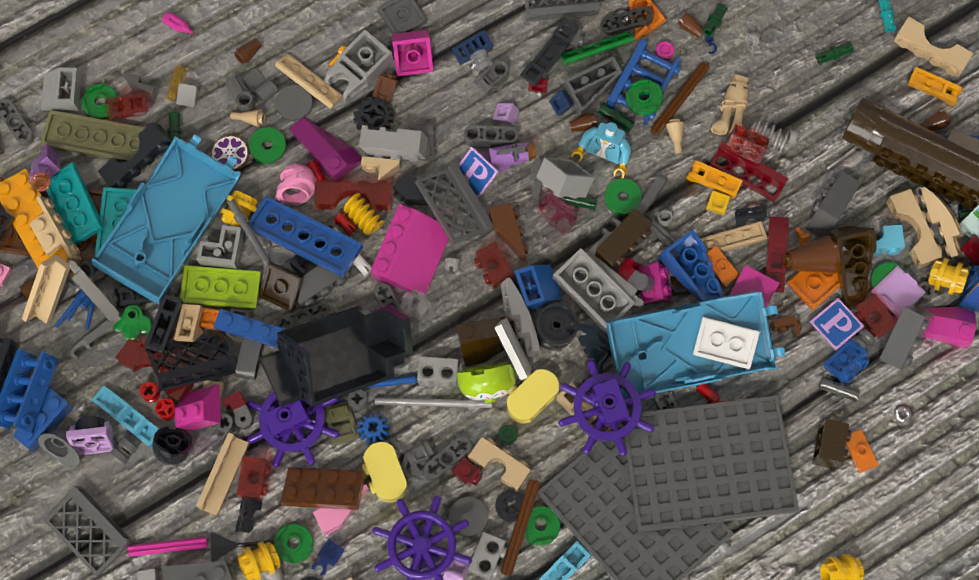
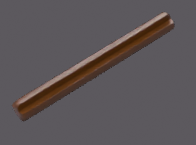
M705 62L699 64L650 130L655 136L660 135L666 124L669 123V120L672 119L709 70L708 64Z
M533 479L528 481L502 565V575L512 576L540 486L539 481Z

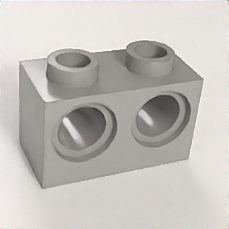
M419 357L418 384H421L423 387L441 385V388L445 389L457 386L456 372H458V359ZM431 369L433 374L427 377L423 375V371ZM450 370L453 375L450 378H445L442 376V373Z
M483 532L468 572L487 580H491L492 576L496 577L500 566L497 565L500 558L504 559L508 547H505L506 541ZM490 543L497 544L498 550L495 553L487 550V546ZM484 561L491 565L490 570L486 572L479 568V565Z

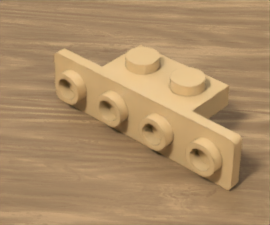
M39 195L36 199L44 213L29 224L46 255L51 256L63 247L69 258L80 262L82 260L79 255L80 250L71 241L72 236L64 228L61 216L55 212L54 203L49 198Z

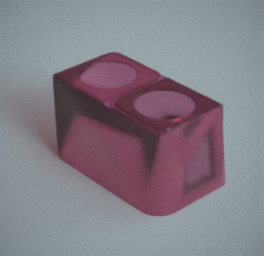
M548 193L538 203L537 213L563 236L577 221L576 212L553 193ZM545 206H554L556 208V215L549 218L543 213ZM565 217L570 221V225L566 230H562L557 225L558 219Z

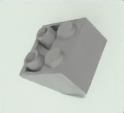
M58 67L44 74L41 110L79 111L82 76L77 68Z

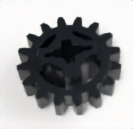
M368 97V102L361 100L362 106L356 105L357 111H353V115L356 118L353 120L354 124H357V130L362 129V125H365L363 122L368 124V129L379 130L380 127L391 129L390 123L394 122L392 117L393 110H390V104L385 105L384 99L379 102L378 97L374 101Z

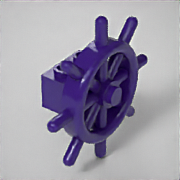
M589 360L587 365L592 377L586 380L579 389L566 383H562L560 386L561 390L575 396L573 404L574 415L560 419L558 424L563 427L577 422L581 430L589 436L583 447L585 454L590 453L595 441L599 440L605 442L615 441L620 455L626 456L627 449L623 438L631 433L636 426L648 432L654 431L653 425L639 418L641 415V400L655 396L656 391L649 389L640 393L637 392L633 384L626 379L631 369L630 362H625L619 375L610 373L599 374L595 361ZM592 388L590 395L587 394V391ZM621 388L627 392L628 397L623 398L620 391ZM582 400L596 407L582 412ZM632 404V415L628 413L626 405ZM598 415L594 427H592L586 419ZM622 421L628 422L623 428L619 429L617 423ZM603 424L605 427L610 426L612 432L601 431Z
M274 392L267 397L263 404L250 400L247 402V407L260 412L259 426L261 431L249 436L247 442L253 444L265 438L271 446L276 448L277 452L272 462L275 468L280 466L285 452L297 453L303 451L308 464L314 465L315 458L310 448L318 442L322 434L333 438L340 436L339 431L326 427L325 407L337 402L339 397L308 408L303 400L282 407L275 406L278 399ZM315 412H316V423H315V422H312L313 420H312V418H311V416H310L311 414H313V413H315ZM301 427H305L313 431L307 438H305ZM294 431L298 439V443L288 444L291 434Z
M438 495L434 496L429 511H414L411 513L404 500L398 499L396 504L403 517L394 524L391 531L380 527H373L372 529L373 534L388 539L387 549L389 558L376 564L374 567L375 571L380 572L393 565L399 573L407 577L406 580H444L442 574L451 566L453 560L468 565L472 563L471 557L456 552V537L454 534L468 527L469 521L464 519L450 526L443 517L437 514L441 502V497ZM426 520L424 527L423 525L417 527L414 521ZM435 523L442 528V531L432 536L431 530ZM408 526L410 531L401 535L402 529ZM445 538L448 539V549L433 545ZM396 542L405 544L407 549L397 553ZM409 556L413 560L410 569L401 562ZM442 556L445 557L444 560L441 562L439 558Z

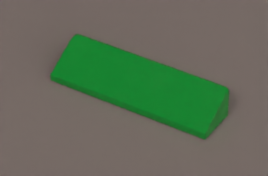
M625 32L563 53L561 56L562 64L566 67L632 44L635 37L630 32Z

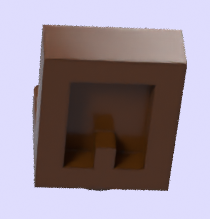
M385 72V75H379L372 96L391 102L396 85L399 84L400 80L395 79L396 75Z
M795 315L773 320L770 324L772 332L778 331V333L789 331L790 328L793 338H797L800 335V331H802L801 323L796 319Z

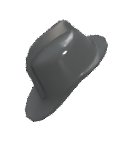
M54 427L49 433L39 436L38 442L41 448L59 462L68 467L79 465L80 456L69 444L65 430Z

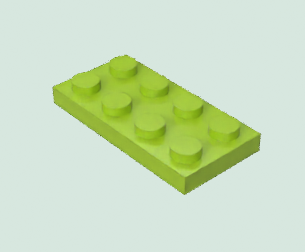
M185 265L180 299L183 300L184 304L257 310L261 272Z

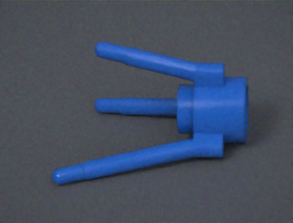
M82 289L55 324L56 328L60 326L66 317V320L70 321L79 307L86 309L89 306L85 329H89L95 304Z

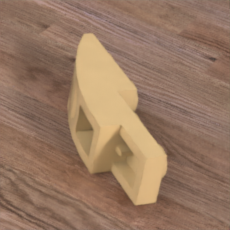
M926 187L921 188L922 194H920V197L928 210L926 212L927 219L934 225H941L939 232L942 238H945L946 245L944 247L947 255L955 259L962 257L957 238L963 237L964 233L956 216L936 193Z

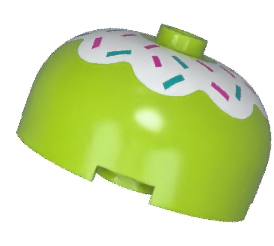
M512 362L477 366L456 372L458 386L463 395L472 400H485V403L496 402V398L508 394L516 383V371Z

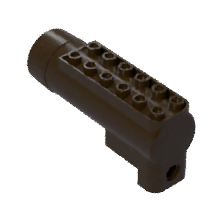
M865 98L861 99L842 136L843 140L861 150L874 154L871 161L877 166L885 167L896 175L908 178L912 183L920 184L932 192L939 193L946 199L961 204L966 209L976 208L979 205L978 139L955 128H952L947 137H944L890 111L880 104Z

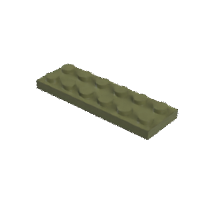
M49 110L40 145L42 147L47 143L52 149L127 162L138 152V134L144 127Z

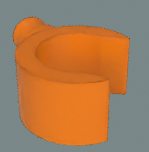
M797 227L795 232L797 233L800 246L809 243L808 237L811 236L810 233H805L800 227Z

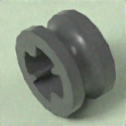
M923 282L919 285L921 288L924 287V289L927 288L929 290L928 295L926 293L920 300H929L935 293L934 286L930 285L929 282Z

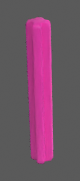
M206 537L135 544L128 546L129 556L202 549L207 548L208 541Z

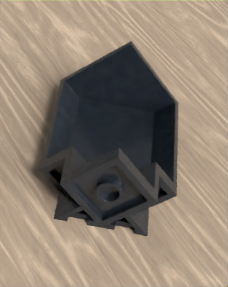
M359 305L277 332L278 340L276 344L279 351L258 358L281 407L299 400H303L313 407L394 378V367L404 364V356L413 353L410 318L390 305L370 312Z

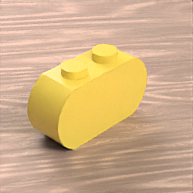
M539 369L533 374L530 372L529 376L522 380L523 383L519 387L517 385L514 386L508 393L507 411L514 421L521 424L530 423L557 397L559 382L556 376L548 370Z
M385 442L372 444L365 451L363 457L365 464H362L366 476L370 475L372 482L369 483L372 494L376 493L378 498L384 502H396L404 497L408 486L392 445Z

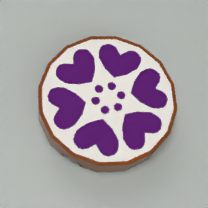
M230 135L224 136L214 143L211 157L225 165L231 155L237 159V163L232 170L238 171L247 164L249 151L246 143L241 138Z

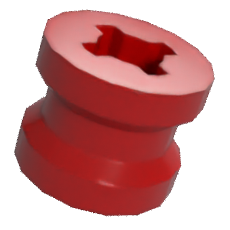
M164 398L157 402L155 410L160 418L168 421L175 418L176 405L172 400Z

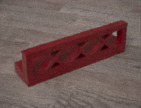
M723 141L709 165L743 180L742 185L774 203L789 179ZM719 156L727 160V166L721 167L716 164ZM733 168H742L745 175L737 176L734 174ZM749 177H758L761 184L753 185L750 183ZM772 185L778 188L773 196L767 192L765 186Z

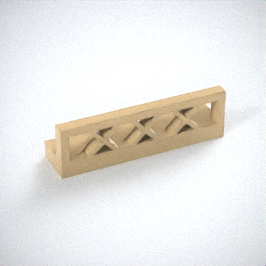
M57 254L40 263L22 316V320L25 322L34 317H38L46 324L52 321L71 267L70 264Z
M228 432L196 504L200 510L218 517L250 445L249 442L238 439L234 434Z

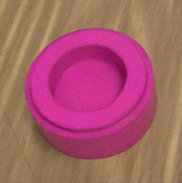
M668 41L660 42L656 47V56L666 61L671 59L674 54V46Z

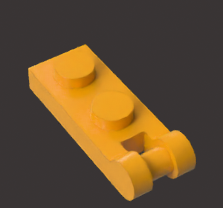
M915 67L907 84L910 87L945 101L950 106L956 105L958 101L957 96L963 90L961 86L918 67Z
M699 161L693 162L692 171L686 177L691 182H697L735 199L743 181ZM699 171L705 172L704 176L698 175Z

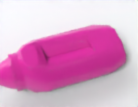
M167 12L163 16L162 22L177 32L193 34V30L190 29L184 19L172 12Z

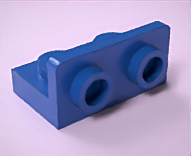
M849 339L823 366L824 369L839 379V383L843 382L846 385L854 379L860 370L867 367L870 360L868 352Z

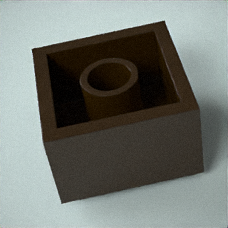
M825 419L818 427L812 460L813 465L836 469L839 465H842L843 461H846L848 450L845 447L846 442H849L851 438L850 424Z

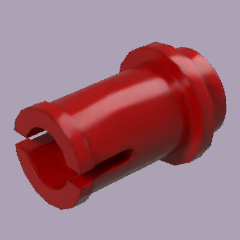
M312 160L306 166L312 170L317 178L316 185H320L326 181V178L319 168V162Z
M340 212L333 220L348 236H351L352 232L354 233L358 227L346 217V213Z
M707 383L699 385L696 389L708 401L707 404L716 403L721 399L719 393H716Z

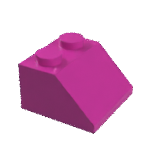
M428 30L392 34L397 76L433 72Z
M216 384L189 392L175 408V428L194 431L221 423L219 385Z

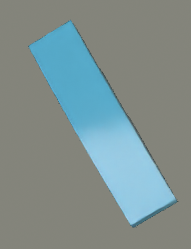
M103 386L91 401L152 449L154 434L159 428L110 389Z
M576 541L539 580H568L592 555L579 541Z

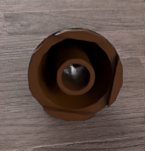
M831 235L821 237L787 251L783 257V263L785 267L793 271L836 273L839 268H836V265L840 263L838 244L836 241L833 242L831 238H834Z

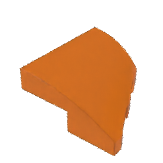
M652 0L628 1L630 10L648 7L654 15L651 24L634 29L633 36L636 40L649 34L667 21ZM644 12L642 16L644 20H646L648 16L646 12Z

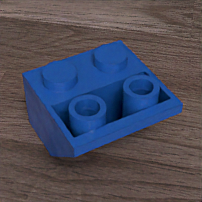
M531 265L514 271V278L519 293L528 311L563 301L558 285L552 279L553 271L551 265Z

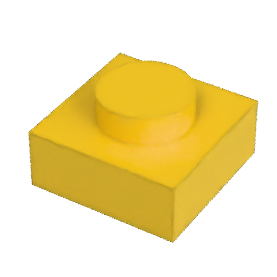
M712 190L706 210L724 216L730 196Z

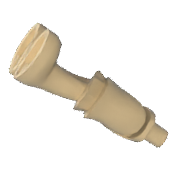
M734 75L733 81H730V86L720 107V110L723 112L720 120L714 122L711 126V131L714 134H727L731 112L735 111L729 136L736 140L745 138L746 131L742 125L744 110L748 106L749 85L747 84V77Z

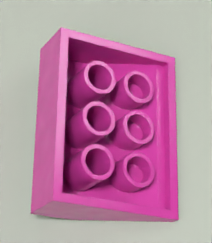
M399 204L371 268V278L425 298L449 241L439 222L415 209Z

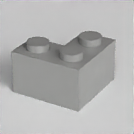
M222 225L219 243L200 241L197 261L200 266L238 270L244 239L242 228Z

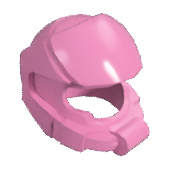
M293 163L288 165L280 174L282 182L277 187L275 200L283 205L295 206L307 202L315 193L317 178L312 170L301 164ZM289 188L301 190L300 193L288 195L284 191Z

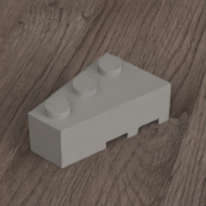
M362 125L359 147L370 157L415 162L419 159H426L428 137L422 131L398 129L397 132L386 131V127H380L379 130H370L368 126Z

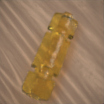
M176 66L174 69V76L172 75L169 91L166 95V98L170 101L177 100L179 83H182V76L185 74L184 67Z

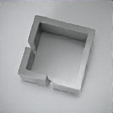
M544 157L536 176L544 187L550 188L555 196L560 198L569 196L577 199V197L586 198L594 180L592 175L581 169L582 167L573 160H558L557 158Z

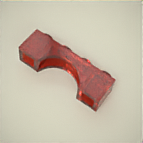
M321 180L320 182H315L314 204L316 210H335L340 201L360 193V197L365 198L375 211H391L392 186L387 181L369 183L362 180L358 181V183H350L347 180L339 182Z
M128 339L115 357L119 363L133 372L142 368H152L144 349L145 345L138 340L133 342ZM157 353L152 354L157 359L161 358ZM161 366L159 371L162 373L169 371V369ZM190 384L163 392L180 403L195 385Z

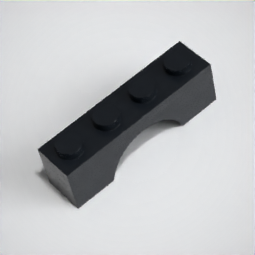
M151 122L138 134L139 149L131 160L122 163L121 161L110 159L98 170L109 187H127L131 179L139 176L142 172L141 170L152 164L160 153L165 152L169 148L172 140L161 125Z

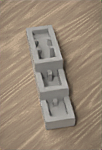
M506 278L501 283L505 316L508 321H514L517 339H524L526 356L534 357L540 351L534 324L521 294L511 278Z

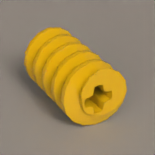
M357 193L345 204L344 212L349 213L350 219H353V222L358 224L359 229L363 230L365 235H370L382 227L384 220L378 222L380 215L373 216L375 210L368 211L370 204L363 205L366 200L365 198L358 200L361 194Z

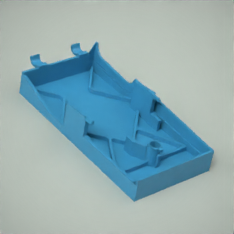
M195 134L189 143L176 136L174 137L147 183L142 182L126 205L128 209L94 259H92V266L158 305L227 202V196H231L240 182L241 172L232 170L237 163V159L230 155L225 165L197 149L202 138Z
M752 290L605 321L615 374L619 375L624 363L630 362L631 369L626 379L633 384L637 392L640 393L654 389L656 393L721 381L727 377L762 370H777L774 358L785 356L784 347L772 348L767 322L768 315L778 314L777 306L765 307L762 293L758 290ZM702 316L760 331L750 369L693 355ZM620 389L623 398L629 396L624 389Z

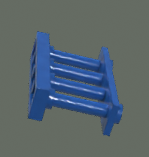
M641 39L610 94L607 105L614 109L616 104L629 108L626 98H624L622 93L624 89H630V86L633 84L630 79L633 74H639L661 85L664 94L673 76H677L682 66L679 65L681 58L677 57L674 64L648 52L649 50L646 49L648 42ZM647 59L670 70L666 79L641 68L639 65L640 60ZM643 94V95H642V96H644V97H646V98H649V97H650L648 94ZM657 111L650 115H644L643 125L646 126L649 120L653 121Z
M17 349L0 393V427L10 429L12 422H14V427L29 433L32 432L59 358L41 351L39 359H36L37 356L22 349ZM33 367H35L32 377L29 378ZM26 385H28L25 396H22ZM19 404H21L18 414L16 415L17 408Z

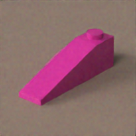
M958 307L923 308L935 314L923 337L965 349L973 343L976 330L975 312ZM895 314L891 325L893 329L899 319Z

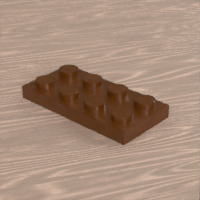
M288 467L280 503L282 506L359 510L366 474L360 470Z

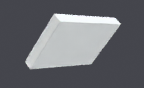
M702 316L693 355L750 369L760 331Z
M505 318L497 324L495 330L519 378L523 380L529 376L532 367L508 319Z

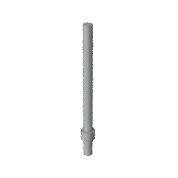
M375 397V405L468 407L471 410H476V408H492V403H485V400Z

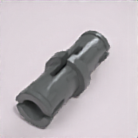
M825 377L822 378L819 389L831 392L836 397L841 396L857 402L860 395V390L848 387L843 382H834Z

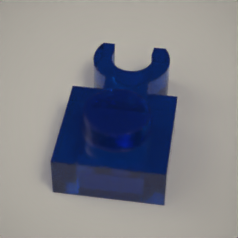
M328 539L317 554L321 560L315 562L311 569L314 571L318 566H322L323 571L320 573V576H325L327 566L331 565L334 568L345 553V550Z

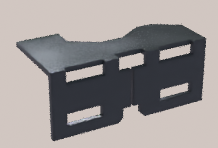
M768 205L756 206L752 209L750 207L736 209L734 214L737 228L745 226V222L749 219L763 221L767 217L766 209Z
M250 498L241 499L240 516L237 519L235 532L250 533L253 530L252 517L256 510L261 511V501Z

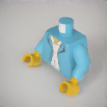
M612 122L608 124L600 123L598 127L586 130L578 143L579 147L573 150L571 157L573 158L574 154H579L578 162H580L584 155L583 150L586 149V152L616 164L620 163V166L614 171V176L616 177L620 170L623 173V178L627 174L625 165L628 164L631 147L625 139V132L617 129V125Z

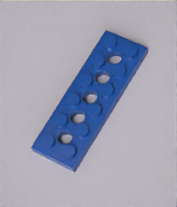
M267 196L264 197L248 221L255 234L343 278L363 249L362 243ZM276 217L277 221L275 223H267L269 218ZM292 225L293 229L291 231H283L285 226ZM308 233L309 237L306 240L299 239L300 235ZM319 241L326 243L322 248H317L315 245ZM335 249L342 250L339 256L332 255Z

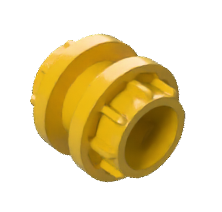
M236 190L232 196L228 195L226 200L231 201L234 199L241 212L244 211L248 222L250 213L255 212L257 209V200ZM230 207L228 209H221L220 213L223 214L222 222L233 227H241L240 223L237 224L235 221V215Z
M944 258L943 261L936 260L929 276V284L933 285L934 290L937 291L940 290L941 286L949 288L948 294L953 295L954 292L962 293L969 275V269L964 268V263L958 262L957 267L948 265L949 259Z
M263 541L258 542V549L251 551L249 547L243 549V553L238 555V562L245 579L261 580V573L267 571L271 575L275 573V569L280 568V560L272 543L264 544Z
M847 553L842 554L839 559L836 556L828 557L820 567L821 580H863L864 569L858 558H854Z

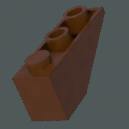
M511 203L489 208L493 231L522 261H525L528 249L526 243H522L521 240L523 231L521 225L517 226L516 219H518V213L516 208H512Z

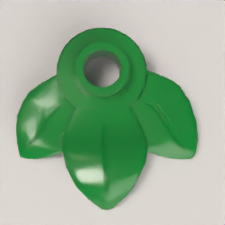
M136 305L126 307L123 315H120L121 319L114 324V331H123L124 338L130 344L136 341L140 333L149 335L152 327L150 319L144 316L141 308ZM131 311L136 313L135 318L130 317Z

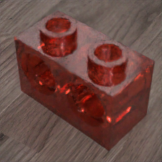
M735 123L727 139L725 149L760 164L767 151L770 139Z

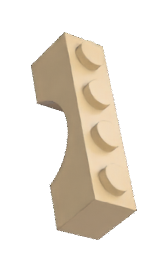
M908 17L894 42L900 47L912 51L917 57L928 60L933 66L942 68L949 75L959 77L973 53L958 44L948 49H940L931 45L925 37V25Z
M909 189L890 196L886 204L893 219L906 221L916 232V245L909 252L916 269L932 265L936 260H940L942 258V249L934 240V232L927 225L926 215L918 205L919 201L916 194H913L912 190Z

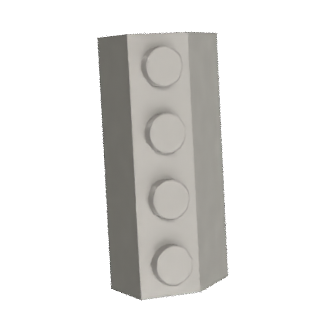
M581 248L553 274L552 279L605 332H607L605 321L622 318L635 304Z

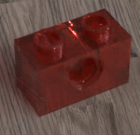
M145 93L107 98L105 101L108 121L142 116L148 112Z
M496 241L475 251L476 258L474 262L478 269L482 268L484 281L487 285H491L492 289L501 286V283L506 278L513 280V272ZM490 263H495L498 267L492 270L487 266Z
M876 293L856 306L857 312H855V315L860 322L864 321L867 324L868 328L866 330L873 337H876L877 340L893 331L896 322ZM871 314H878L881 320L877 323L871 322L869 319Z
M242 457L236 494L239 498L263 501V496H266L268 491V484H265L266 476H270L271 465L268 464L267 459ZM258 474L260 476L258 482L250 483L252 475Z

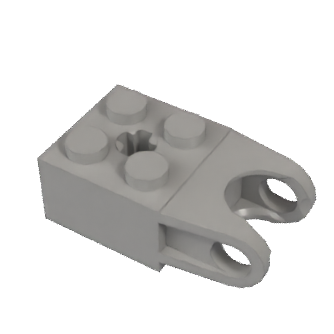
M364 30L339 55L338 60L326 74L324 82L331 85L338 80H347L349 85L343 97L346 101H349L369 87L393 62L392 52Z

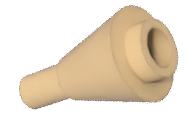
M262 109L243 113L231 112L230 118L233 120H242L257 127H261L266 119Z
M680 119L669 120L666 127L674 143L675 154H681L684 122H680Z

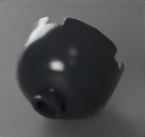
M169 426L160 428L154 434L152 442L154 456L163 464L178 465L189 457L193 445L192 437L187 431L180 428H175V430L169 429Z

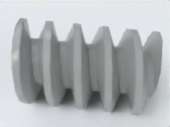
M759 118L753 123L746 138L753 135L752 141L759 138L760 145L766 141V148L773 145L772 151L775 152L780 148V154L788 140L789 132L781 135V128L775 132V125L768 128L769 122L767 121L761 125L762 119Z

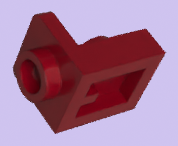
M465 457L451 472L469 488L472 485L476 486L483 478L481 476L482 470Z

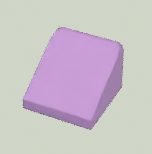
M497 103L492 120L515 125L519 109L513 103Z
M453 560L451 566L445 571L443 579L464 580L470 564Z

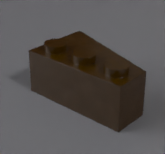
M634 209L596 249L595 255L611 269L616 265L619 267L626 260L625 257L629 253H633L639 244L651 234L652 223Z

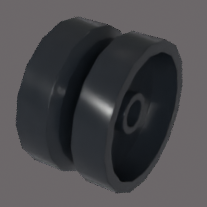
M553 303L545 306L539 312L534 322L538 343L541 347L547 350L558 351L566 348L572 342L577 331L573 329L570 322H578V318L570 307L560 303Z

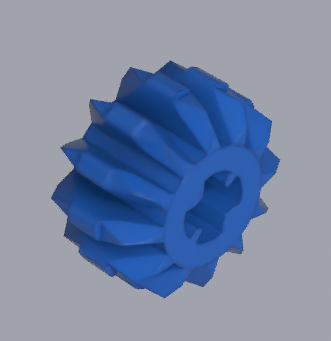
M370 412V418H367L366 415L362 416L365 422L358 421V425L361 428L357 429V433L361 434L360 440L366 439L367 445L371 443V440H373L374 444L377 443L378 439L380 442H385L382 436L389 437V433L385 430H389L390 425L386 424L388 421L386 417L381 419V413H378L375 418L373 412ZM374 425L377 428V432L374 433L373 430L370 432V427Z

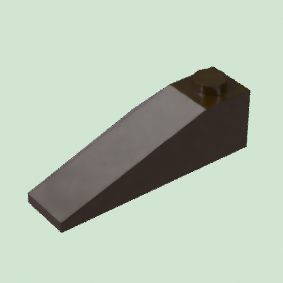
M857 226L830 230V235L834 238H831V240L837 242L840 251V263H837L836 268H839L837 274L843 303L846 307L863 304L869 283L867 281L869 272L873 266L872 258L877 248L875 229Z
M506 316L456 325L465 368L483 364L498 353L505 351L495 327ZM509 321L515 333L514 321Z

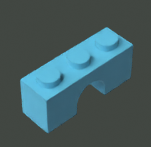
M902 225L883 226L880 229V240L876 241L877 248L873 257L879 256L882 253L897 255L903 250L905 242Z

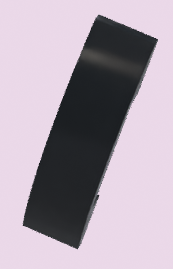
M563 19L554 30L553 36L535 59L529 62L520 74V77L536 86L560 59L579 29Z

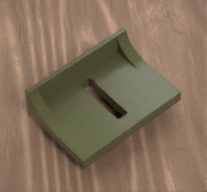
M348 402L325 407L326 427L335 429L340 433L338 438L329 436L332 448L360 439ZM347 420L349 421V423L332 427V424H336Z

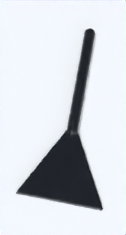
M210 533L211 562L237 547L257 546V543L261 541L235 543ZM274 540L263 541L264 544L268 542L274 544Z

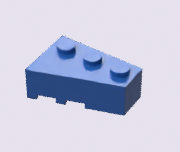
M48 387L32 432L29 433L17 428L14 437L34 453L40 447L38 442L39 436L49 433L54 427H57L73 410V407Z

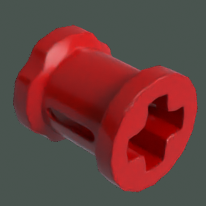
M145 382L141 385L139 392L146 402L152 403L159 400L160 392L154 383ZM147 391H153V394H147Z

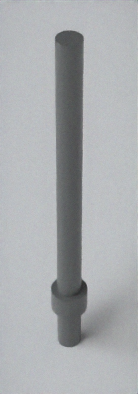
M232 199L227 203L235 215V221L237 224L240 223L263 264L267 267L271 260L247 222V216L244 211L241 212L235 200Z

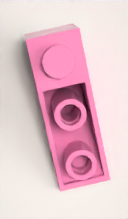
M367 485L363 486L360 502L369 491ZM316 508L313 514L323 534L327 536L342 528L355 510Z

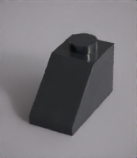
M410 171L393 186V195L399 202L403 201L406 205H428L415 184L417 178ZM433 197V202H434L435 204H436V197Z

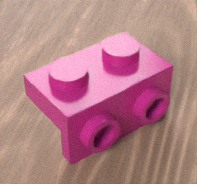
M656 262L639 267L638 269L643 274L652 277L655 282L651 292L641 291L643 305L647 306L661 301L671 302L672 290L668 284L669 271L666 266Z

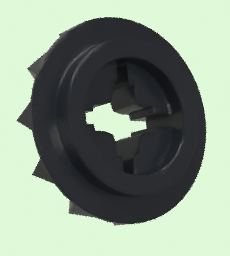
M515 490L502 492L495 502V509L499 517L507 522L516 521L524 496ZM517 500L514 506L517 512L512 509L506 512L508 507L506 502L512 503Z

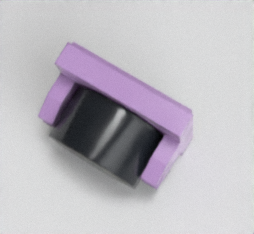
M97 416L82 417L77 420L76 426H70L69 431H66V438L69 444L79 455L110 452L115 448L112 425H110V421L105 422L103 418Z

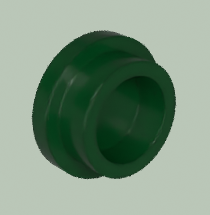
M505 425L500 428L498 437L503 444L510 445L517 440L518 432L514 426Z

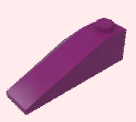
M302 118L289 128L312 158L319 162V166L334 184L361 165L362 158L352 146L309 120Z

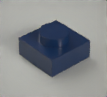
M560 90L549 100L557 116H562L574 105L566 90Z

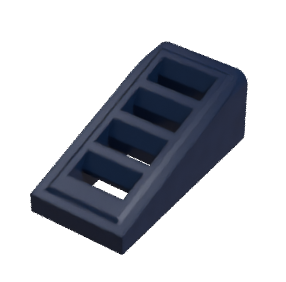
M484 30L452 48V52L458 63L462 65L492 51L493 44ZM475 43L477 44V46H478V48H479V49H477V50L475 49V47H474V45H473V44H475ZM467 47H470L472 53L469 54ZM460 50H463V52L465 53L466 56L464 58L462 57Z

